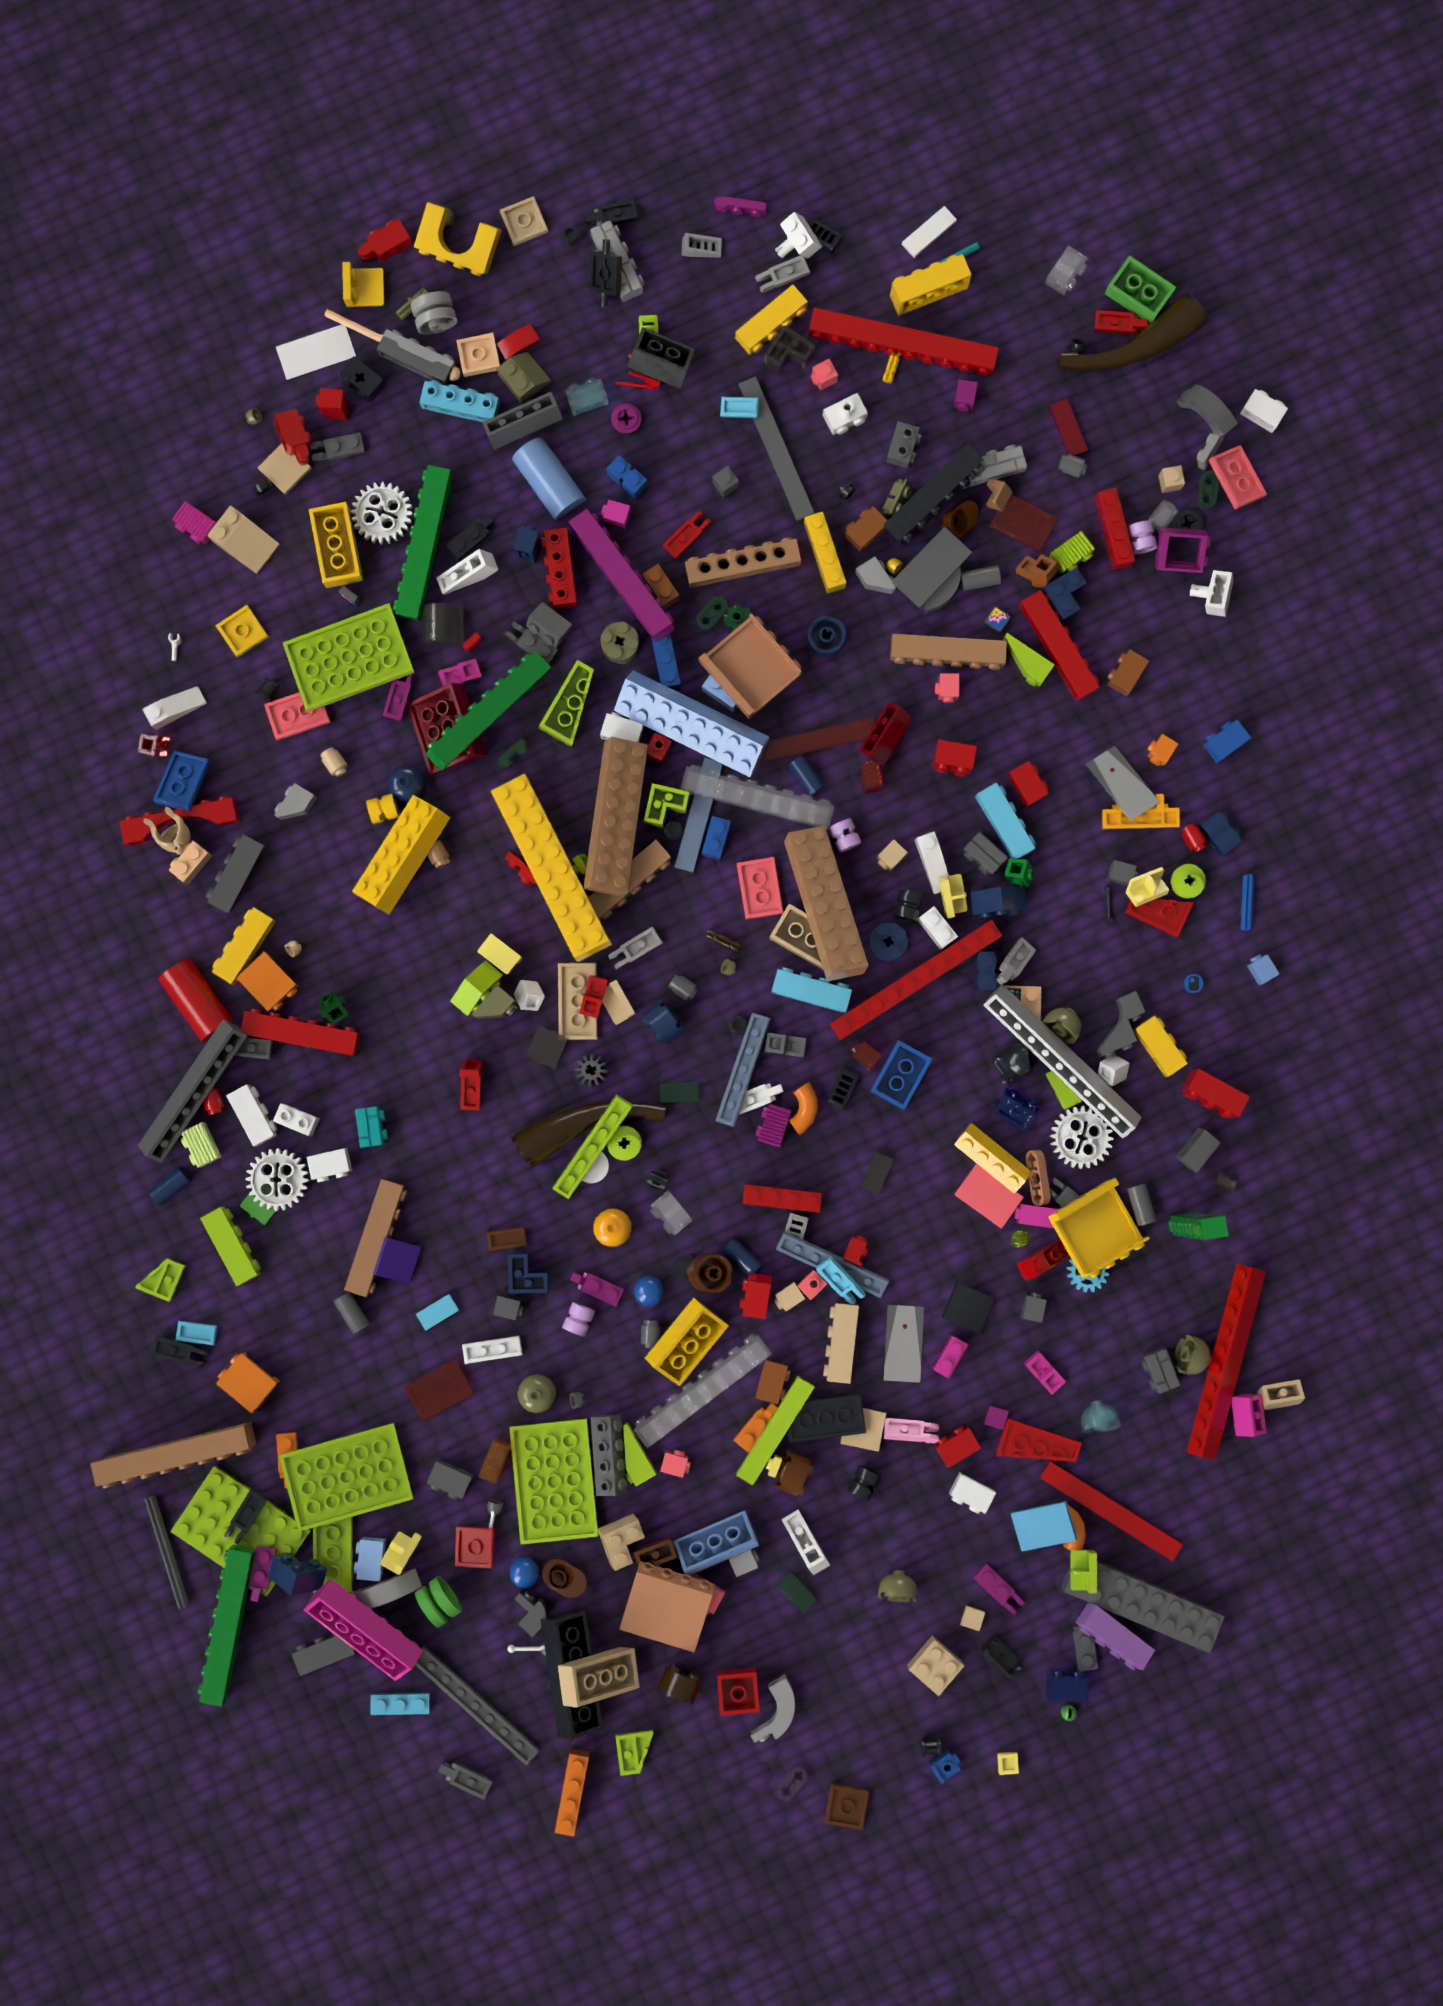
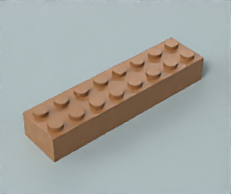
M613 736L604 741L584 890L621 897L628 892L648 747L646 744Z
M825 825L788 832L784 843L827 982L864 974L869 965Z
M252 1422L101 1458L90 1464L95 1486L102 1485L103 1488H108L120 1483L119 1481L122 1484L134 1481L138 1476L141 1479L151 1477L157 1474V1471L160 1474H165L176 1469V1467H179V1470L191 1467L195 1462H198V1465L208 1463L214 1460V1457H217V1460H222L233 1455L235 1452L236 1456L251 1451V1447L257 1443Z

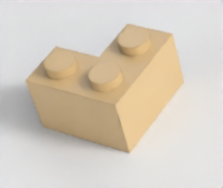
M634 1514L597 1529L609 1563L615 1571L633 1563L627 1545L645 1538L639 1520Z

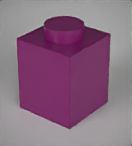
M958 380L954 408H958L960 411L973 409L977 382Z

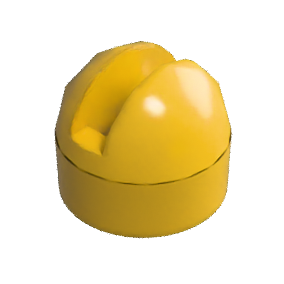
M891 558L886 563V568L891 574L895 575L901 569L903 562L896 558Z

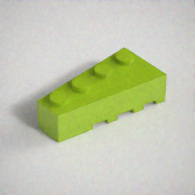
M579 660L574 664L539 725V729L570 747L573 745L594 669Z

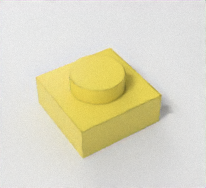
M774 1455L773 1459L770 1458L768 1460L766 1469H768L769 1476L776 1477L782 1457Z
M1017 1752L997 1753L999 1775L1019 1774Z

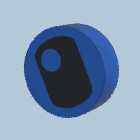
M1197 974L1188 975L1183 981V987L1189 993L1199 992L1204 984L1203 979Z

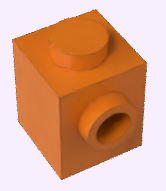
M1162 734L1157 741L1153 740L1147 750L1150 752L1147 757L1151 758L1150 761L1153 764L1164 766L1178 746V743Z

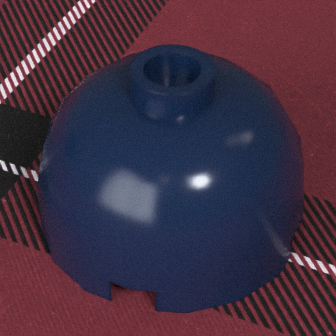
M401 766L391 772L387 787L389 793L393 794V798L401 804H408L413 795L418 798L424 795L426 781L418 769L412 766Z

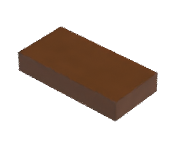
M525 1227L486 1232L489 1251L528 1246Z

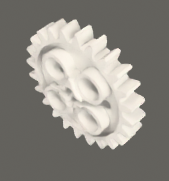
M384 482L381 483L380 487L374 483L373 489L367 485L368 491L360 490L362 496H355L358 503H352L353 507L356 508L351 510V513L356 515L351 518L353 522H357L354 525L355 529H360L359 534H365L364 538L366 540L371 537L373 543L377 539H379L381 545L384 539L387 540L388 544H390V538L398 541L396 535L399 534L403 537L402 530H409L406 524H412V521L408 518L413 516V513L409 511L412 509V505L407 504L410 502L409 498L405 497L404 491L399 493L400 489L398 486L393 489L391 483L387 487H385ZM375 498L380 499L379 504H371L372 500H374ZM392 504H398L396 510L389 509ZM384 510L386 514L379 516L378 512L382 513ZM369 516H374L375 519L373 522H366V519ZM386 522H393L390 528H384Z
M1081 1106L1079 1112L1076 1107H1073V1113L1067 1109L1065 1110L1067 1116L1060 1114L1061 1121H1054L1058 1126L1051 1127L1055 1134L1050 1135L1051 1138L1055 1139L1050 1145H1056L1057 1147L1053 1152H1060L1058 1159L1064 1157V1164L1071 1161L1072 1168L1078 1163L1079 1169H1082L1083 1164L1090 1168V1162L1096 1166V1159L1104 1161L1102 1154L1109 1155L1105 1149L1112 1148L1108 1141L1113 1140L1112 1137H1108V1134L1113 1132V1130H1107L1108 1124L1103 1123V1119L1099 1118L1095 1112L1092 1114L1091 1108H1088L1087 1112H1085L1084 1106ZM1073 1120L1079 1122L1080 1126L1077 1131L1071 1129L1070 1124ZM1087 1121L1088 1123L1083 1133V1136L1086 1137V1139L1084 1141H1081L1079 1153L1076 1154L1075 1151L1080 1142V1139L1077 1138V1135L1082 1134L1084 1122ZM1091 1126H1095L1098 1129V1134L1095 1137L1089 1134ZM1068 1138L1074 1142L1072 1149L1065 1147V1141ZM1086 1144L1092 1147L1090 1155H1086L1083 1151Z
M280 1148L276 1149L275 1154L272 1149H269V1155L262 1152V1159L255 1157L257 1163H250L253 1170H247L251 1174V1177L245 1178V1180L251 1181V1184L246 1186V1188H252L249 1195H256L253 1201L257 1202L260 1200V1207L267 1204V1210H270L272 1206H274L275 1211L279 1210V1206H281L282 1210H286V1204L290 1208L294 1207L292 1201L299 1203L298 1196H305L302 1189H308L304 1182H308L309 1179L304 1178V1175H307L309 1172L302 1170L306 1164L300 1165L301 1158L294 1159L295 1153H291L288 1156V1150L286 1149L282 1154ZM277 1163L280 1164L279 1169H278V1172H277V1166H276ZM268 1164L272 1167L270 1175H266L264 1172V1167ZM286 1165H289L292 1169L291 1174L288 1176L283 1172V1168ZM277 1175L278 1178H281V1182H278V1184L273 1180ZM265 1184H269L272 1187V1191L268 1195L263 1191ZM286 1184L291 1187V1192L288 1195H285L282 1190ZM277 1187H278V1193H279L278 1197L275 1196V1192H276V1190H277Z

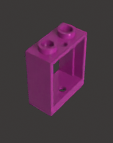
M1160 527L1155 558L1156 569L1203 573V567L1207 566L1208 560L1207 555H1205L1206 548L1209 549L1210 537H1208L1206 530ZM1169 536L1200 538L1196 562L1166 560Z

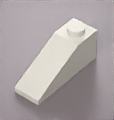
M478 549L438 576L437 581L442 594L445 595L486 579L498 571V567L492 553Z
M196 686L161 699L142 710L150 725L158 730L207 704L199 687Z
M931 832L917 837L915 844L933 893L937 894L941 892L938 878L949 875L935 832Z
M797 1510L783 1518L782 1521L811 1573L815 1575L830 1566L800 1511Z

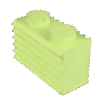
M199 1123L181 1133L183 1136L181 1142L185 1148H189L191 1153L189 1158L193 1165L203 1167L222 1157L206 1123Z

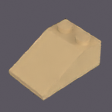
M231 505L207 535L212 542L256 574L259 573L280 545Z

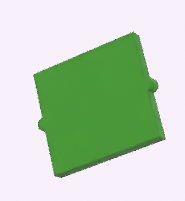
M265 1184L263 1187L264 1193L270 1194L272 1187ZM276 1191L275 1196L278 1197L279 1193ZM248 1194L240 1207L247 1211L251 1218L254 1217L263 1225H266L276 1212L274 1206L270 1210H267V1204L260 1207V1200L257 1202L253 1201L256 1195Z

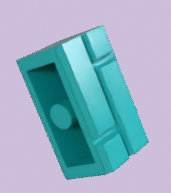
M380 1106L356 1109L360 1148L385 1145V1140H388L387 1129H383L382 1121H385L384 1110H381Z

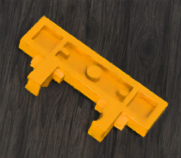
M1155 794L1154 796L1158 799L1159 803L1131 821L1117 803L1112 805V809H1103L1102 829L1180 827L1179 808H1168V804H1164V794Z

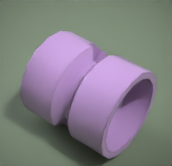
M1141 521L1128 526L1129 537L1133 539L1131 542L1133 554L1147 553L1157 548L1156 538L1152 536L1154 532L1152 521Z
M851 818L838 822L828 828L832 838L837 840L835 845L839 853L850 850L862 843L858 833H854L855 826Z
M572 1302L569 1309L570 1317H566L562 1328L585 1337L589 1328L587 1323L592 1321L595 1310Z

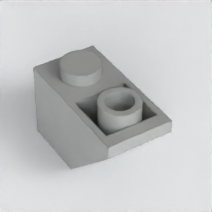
M873 557L856 568L855 574L865 589L888 594L895 592L896 587L892 583L894 578L891 575H887L885 572L886 567L881 560Z
M294 783L293 786H289L286 790V797L283 802H279L276 806L274 816L283 820L307 814L317 797Z

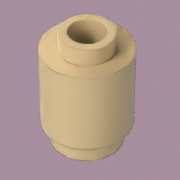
M333 747L328 748L320 755L323 764L332 776L336 775L338 777L347 771V763L338 750H335Z

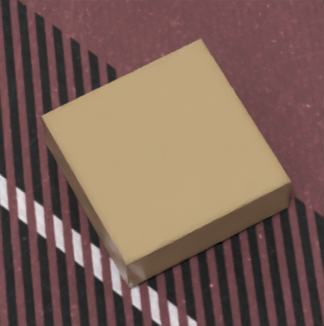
M966 1605L960 1625L980 1631L985 1611Z

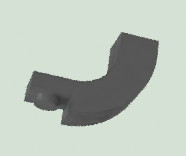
M1195 384L1191 389L1184 391L1176 401L1179 407L1192 409L1202 416L1214 434L1224 436L1238 423L1226 405L1203 386Z
M960 567L923 604L925 615L943 608L953 598L960 582Z

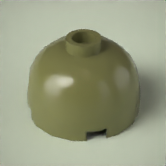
M1056 1008L1050 1011L1043 1020V1023L1058 1038L1064 1040L1065 1044H1073L1078 1039L1081 1031V1021L1076 1012L1071 1008Z
M1185 1335L1186 1339L1181 1338L1176 1347L1174 1359L1178 1360V1365H1175V1368L1180 1373L1196 1375L1203 1372L1210 1364V1350L1202 1339Z
M530 1375L519 1385L517 1392L518 1401L528 1412H544L555 1402L556 1390L554 1383L545 1375Z
M894 1570L893 1574L886 1575L881 1580L878 1588V1598L883 1599V1596H887V1601L909 1602L910 1598H912L913 1602H916L917 1586L911 1577L905 1575L904 1571Z

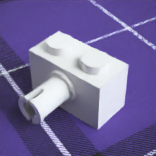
M793 212L780 224L788 238L775 248L781 258H784L794 248L799 255L810 258L822 247L803 216Z
M858 393L824 409L823 417L832 434L838 433L840 435L853 425L859 426L863 424L865 419H867V411Z
M1213 570L1209 587L1192 584L1190 596L1207 598L1205 605L1207 614L1226 617L1233 586V574L1231 572Z

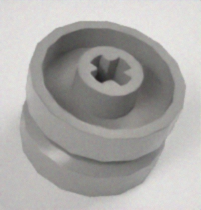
M430 292L417 297L410 304L413 316L416 317L415 323L418 333L425 335L441 333L451 329L458 322L455 311L452 309L453 304L450 294L447 292Z

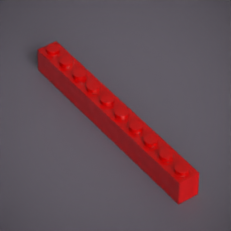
M814 308L809 328V336H812L815 340L826 339L834 344H849L852 348H867L870 352H885L889 356H896L897 353H900L907 360L918 359L926 364H941L944 368H959L962 372H977L981 376L993 374L999 348Z
M993 920L989 921L830 1023V1027L839 1041L987 947L1002 937V934Z
M1241 1264L1236 1265L1189 1440L1188 1453L1216 1460L1265 1278V1271Z

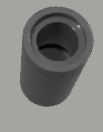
M998 565L961 572L960 584L962 591L1001 584Z
M1146 1183L1127 1188L1138 1226L1157 1221Z
M347 1292L333 1301L353 1334L370 1325L351 1292Z

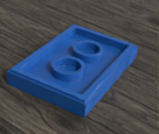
M174 750L153 801L157 804L190 812L210 765V760Z

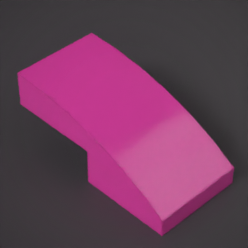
M476 659L458 663L457 666L439 670L438 672L442 686L450 683L466 684L482 677Z
M1036 1351L1024 1362V1365L1051 1395L1066 1383L1039 1351Z

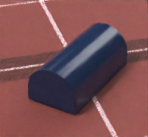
M804 755L797 757L788 765V768L809 797L825 787V784Z
M178 1167L151 1188L148 1193L159 1206H162L192 1181L182 1168Z
M735 1237L721 1250L747 1276L749 1273H754L762 1265V1262Z

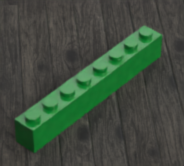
M428 465L427 470L423 472L422 481H424L423 489L420 488L418 494L420 503L414 512V518H416L415 526H411V544H408L406 548L407 562H404L402 566L403 580L399 581L397 589L400 592L399 598L395 600L393 607L398 617L416 621L421 619L453 475L450 469Z
M536 651L531 655L527 653L520 660L522 664L518 667L514 665L507 672L509 676L505 679L501 677L494 684L495 689L492 691L488 689L481 696L483 699L478 704L474 702L467 709L469 711L468 714L465 716L461 714L454 721L456 724L454 727L450 728L448 726L441 733L443 736L438 741L434 739L427 746L429 750L426 755L441 771L548 673L551 666Z
M1191 1212L1170 1216L1171 1220L1168 1221L1170 1232H1173V1235L1201 1240L1229 1236L1226 1218L1223 1215Z
M233 1544L225 1551V1569L223 1568L220 1574L222 1585L221 1588L219 1587L216 1599L219 1601L218 1606L213 1611L214 1626H211L209 1632L211 1642L205 1652V1656L208 1658L207 1663L202 1668L203 1683H200L198 1695H200L199 1702L222 1707L227 1701L249 1590L248 1583L256 1551L254 1548Z

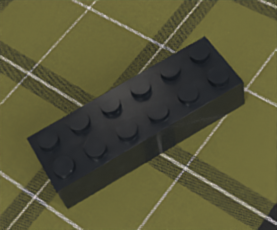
M967 443L884 526L901 545L909 544L915 538L914 534L918 530L922 531L929 525V519L933 516L936 518L943 511L942 507L946 503L950 504L957 498L956 493L961 489L964 491L971 484L970 480L974 476L979 477L985 471L984 467L986 464L984 459Z
M571 1609L540 1619L558 1738L575 1739L603 1729L599 1701L580 1707L563 1706L558 1665L592 1655L586 1610Z

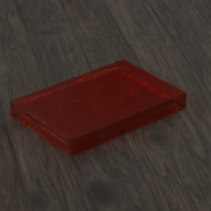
M1011 495L1003 511L996 512L989 527L1040 553L1057 517Z
M457 1359L404 1387L422 1422L474 1394Z

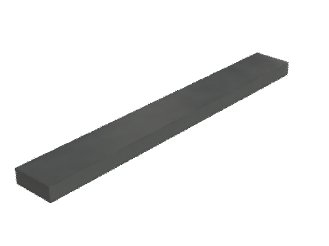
M756 376L738 383L743 397L760 399L758 418L752 419L796 521L798 522L807 516L813 515V508Z
M423 1645L421 1648L423 1652L415 1665L527 1766L539 1753L540 1748L429 1648Z

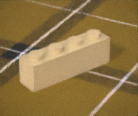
M835 1302V1305L830 1308V1318H833L832 1326L828 1327L827 1337H831L830 1345H826L825 1357H829L828 1365L824 1364L823 1376H827V1381L847 1384L851 1382L858 1305Z

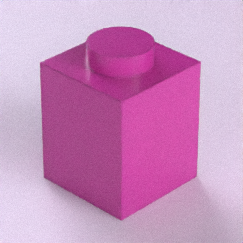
M608 499L607 505L604 504L601 511L604 523L626 529L631 507Z

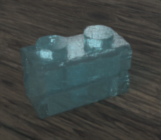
M590 378L586 380L585 384H572L565 390L573 416L609 404L601 378Z

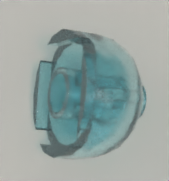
M1102 1401L1091 1402V1406L1087 1407L1081 1416L1083 1433L1091 1434L1093 1429L1102 1433L1118 1429V1426L1121 1427L1119 1415L1115 1408L1108 1404H1103Z

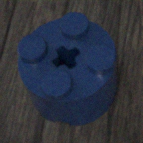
M826 615L820 616L809 627L807 635L808 646L819 658L833 657L844 647L846 630L839 619ZM823 634H826V636L830 635V639H823Z
M882 923L872 931L868 940V947L873 957L884 963L898 960L905 953L908 946L905 930L895 923ZM889 938L893 945L891 944L889 947H886V943L883 941Z
M661 999L644 1013L642 1021L648 1028L654 1029V1036L660 1043L665 1042L668 1044L686 1028L685 1026L680 1027L682 1024L680 1018L670 1006L666 1008L663 1005L666 1002Z

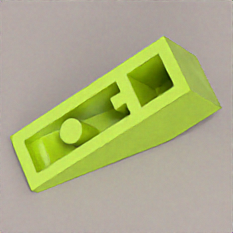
M1007 633L1003 641H1007V648L1022 675L1030 685L1040 687L1054 667V664Z
M626 1422L623 1425L627 1470L625 1475L630 1484L634 1483L635 1486H638L655 1476L657 1472L629 1423Z

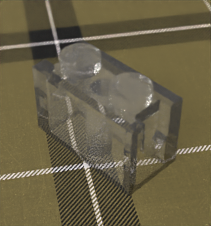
M1068 246L1047 276L1045 283L1063 295L1067 290L1071 291L1077 282L1075 278L1077 275L1081 276L1087 267L1085 265L1087 257Z
M669 1190L651 1204L653 1208L650 1210L656 1219L661 1218L665 1224L662 1226L669 1234L673 1233L676 1235L693 1221Z

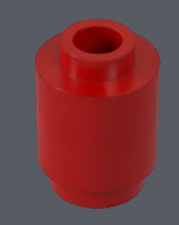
M1195 823L1181 830L1183 833L1182 837L1190 851L1195 850V852H1199L1206 847L1205 843L1208 841Z
M215 1086L212 1087L203 1101L205 1111H208L209 1116L224 1111L220 1089H215Z

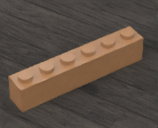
M892 634L890 660L897 664H905L906 661H909L915 665H924V663H932L933 666L951 664V667L970 665V668L974 669L987 666L991 670H999L1006 663L1007 641Z
M657 840L653 841L632 859L627 894L617 897L594 892L588 897L599 920H606L613 914L612 910L616 906L618 908L623 906L630 894L633 896L642 889L641 885L644 882H651L656 877L655 873L661 869L663 871L671 864L669 862L671 856Z
M381 1179L344 1290L364 1297L373 1294L376 1283H374L376 1275L373 1274L384 1238H392L395 1228L392 1226L394 1220L399 1218L401 1209L398 1208L400 1202L405 1200L407 1191H405L406 1186Z

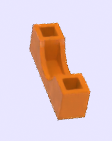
M570 1749L555 1833L568 1836L575 1835L590 1751Z

